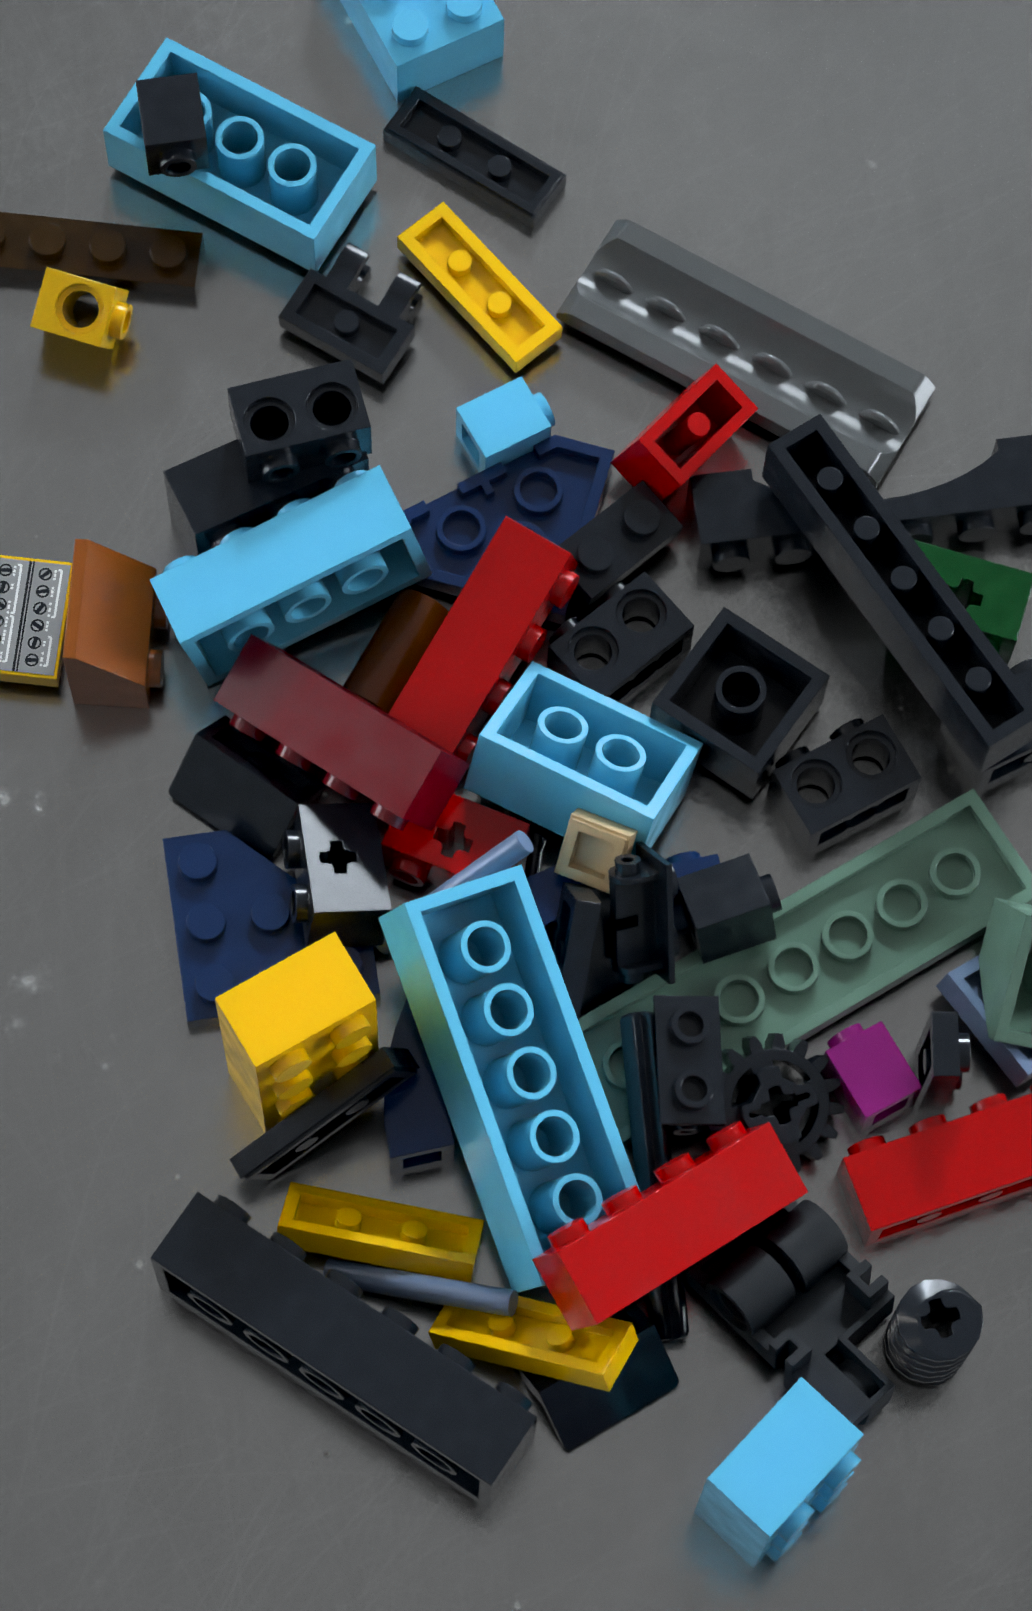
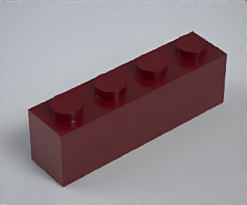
M253 634L248 638L213 699L234 713L229 722L230 725L260 742L263 741L266 734L280 742L275 751L276 754L306 771H309L313 763L327 771L322 780L325 785L356 801L360 793L375 801L369 812L401 831L405 829L408 822L432 831L470 763L287 651Z

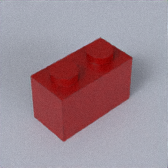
M716 363L679 394L610 463L632 487L643 480L662 501L682 486L759 408Z

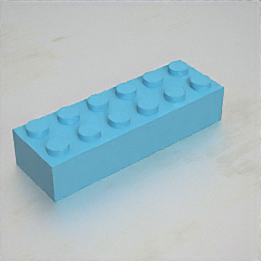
M521 864L403 903L378 918L511 1290H516L517 1293L546 1285L532 1259L552 1247L547 1238L548 1235L580 1217H583L586 1224L589 1225L606 1214L601 1206L603 1201L636 1184L638 1187Z

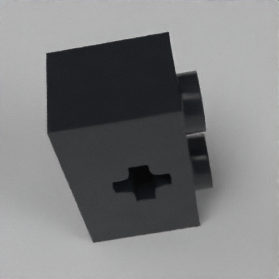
M375 802L298 804L293 830H285L283 833L282 853L285 869H295L297 884H292L290 890L291 918L293 923L303 924L306 947L334 931L344 947L383 945L385 936L378 918L391 911L392 908L378 820L376 816L369 812Z

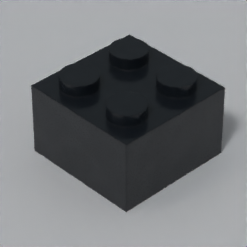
M723 607L652 702L650 718L702 742L703 746L697 763L753 799L775 769V763L787 753L822 705L830 675L726 607Z

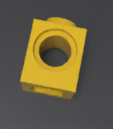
M46 267L30 327L113 350L115 340L124 339L131 322L133 307L131 304L126 303L129 291ZM90 293L98 303V315L91 325L82 328L74 319L73 308L79 297Z

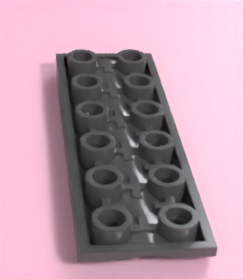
M627 219L615 221L589 265L556 313L557 319L685 387H688L717 363L759 408L748 420L779 437L821 414L875 488L879 485L936 388L921 372Z

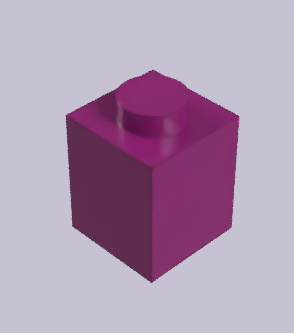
M882 1021L865 1030L860 1023L851 1025L829 1039L827 1045L830 1049L826 1050L824 1054L829 1061L821 1072L825 1078L840 1079L841 1085L833 1092L840 1104L844 1106L846 1114L859 1134L915 1104L922 1086Z

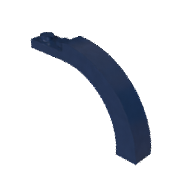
M696 851L675 854L666 859L672 864L677 878L720 863L718 854L701 857L700 853ZM556 866L527 877L549 941L553 938L563 882L583 884L554 873ZM679 893L673 899V905L680 903ZM406 999L395 1026L390 1047L409 1049L420 1068L417 1070L418 1073L384 1097L385 1143L390 1175L454 1161L455 1144L449 1114L408 1000Z

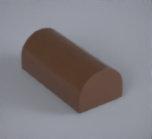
M412 589L399 591L343 686L386 713H389L449 611L439 602L421 592Z

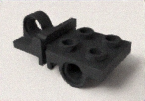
M803 1200L799 1204L796 1201L790 1203L682 1271L684 1281L774 1369L785 1360L783 1386L788 1391L802 1377L855 1426L858 1423L866 1424L890 1402L895 1390V1384L855 1345L893 1312L895 1296L888 1290L889 1281L883 1275H880L870 1284L872 1265L866 1259L860 1263L848 1252V1244L841 1229L814 1202Z

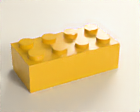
M335 931L215 998L228 1072L264 1133L379 1050L376 999Z

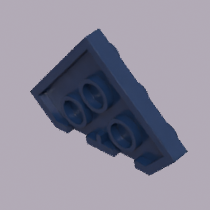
M553 435L533 445V451L505 465L499 462L457 483V489L427 504L423 500L403 510L433 574L414 585L459 596L506 516L559 546L597 516L611 472L612 464L610 462L614 459L615 450ZM573 594L561 609L554 605L545 620L562 625L566 620Z
M227 830L162 839L188 1029L218 1025L219 1019L215 1003L217 996L306 948L303 924L293 923L291 918L290 890L292 884H297L296 879ZM373 946L345 947L374 995L376 1002L381 1001Z

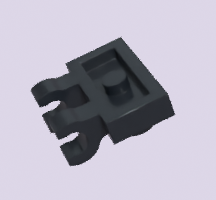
M348 243L327 276L310 268L278 316L280 327L341 361L352 359L355 369L384 384L415 337V326L406 321L412 317L423 299V296L418 294L422 284L400 271L380 304L372 303L355 293L360 289L371 272V267L366 265L370 254Z

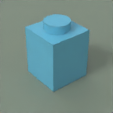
M522 376L456 408V435L478 472L499 462L505 465L533 451V445L551 437V427L555 426V418L546 398L540 392L533 395Z

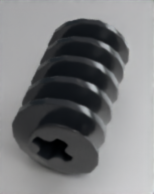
M924 1280L912 1286L900 1300L888 1323L884 1337L886 1355L894 1369L907 1379L934 1385H940L953 1378L980 1339L984 1324L982 1306L958 1284L947 1280Z

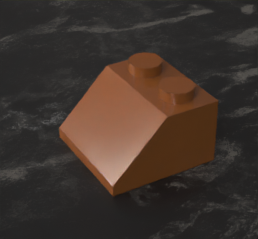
M75 539L62 657L73 703L149 709L151 687L161 688L164 677V650L155 649L157 628L167 629L169 620L150 582V579L158 576L157 570L150 565L88 539Z

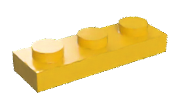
M444 202L397 236V248L515 373L562 338V326Z
M290 1182L278 1222L277 1232L286 1236L307 1252L414 1273L472 1282L485 1220Z
M518 1296L517 1309L512 1317L444 1305L428 1331L435 1349H439L441 1344L444 1343L455 1348L466 1357L610 1392L639 1340L633 1323L610 1317L598 1325L571 1331L556 1304Z

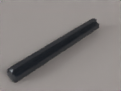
M649 1011L628 1013L622 1016L620 1020L635 1178L640 1192L659 1182L654 1171L672 1160L669 1126H659L654 1012ZM680 1272L647 1293L649 1319L655 1325L661 1341L682 1339L687 1337L689 1333L684 1274Z

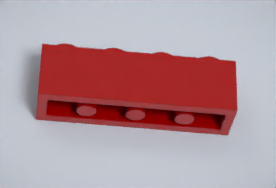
M506 516L388 714L471 764L478 740L476 735L488 715H494L514 687V684L508 681L520 661L523 660L526 663H530L541 648L547 635V630L541 627L554 605L560 609L564 607L578 584L580 576L574 573V570L579 563L572 553Z
M1032 1085L1029 1087L1030 1094L1008 1101L1006 1094H996L984 1098L969 1107L971 1114L947 1122L944 1114L923 1119L908 1128L910 1133L908 1136L886 1143L884 1136L879 1135L864 1139L850 1146L847 1149L849 1156L842 1158L836 1174L864 1246L1032 1189Z
M741 1120L726 1126L706 1139L711 1150L693 1160L689 1152L670 1160L654 1171L659 1182L640 1192L636 1184L603 1201L601 1206L606 1214L587 1225L583 1217H580L547 1236L552 1247L533 1258L532 1261L571 1331L598 1325L808 1193L806 1186L770 1122L745 1129Z

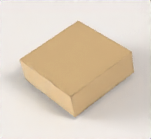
M577 808L570 815L554 873L609 893L608 871L615 866L614 859L617 856L631 854L638 831Z

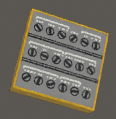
M0 555V681L51 687L59 686L72 563Z

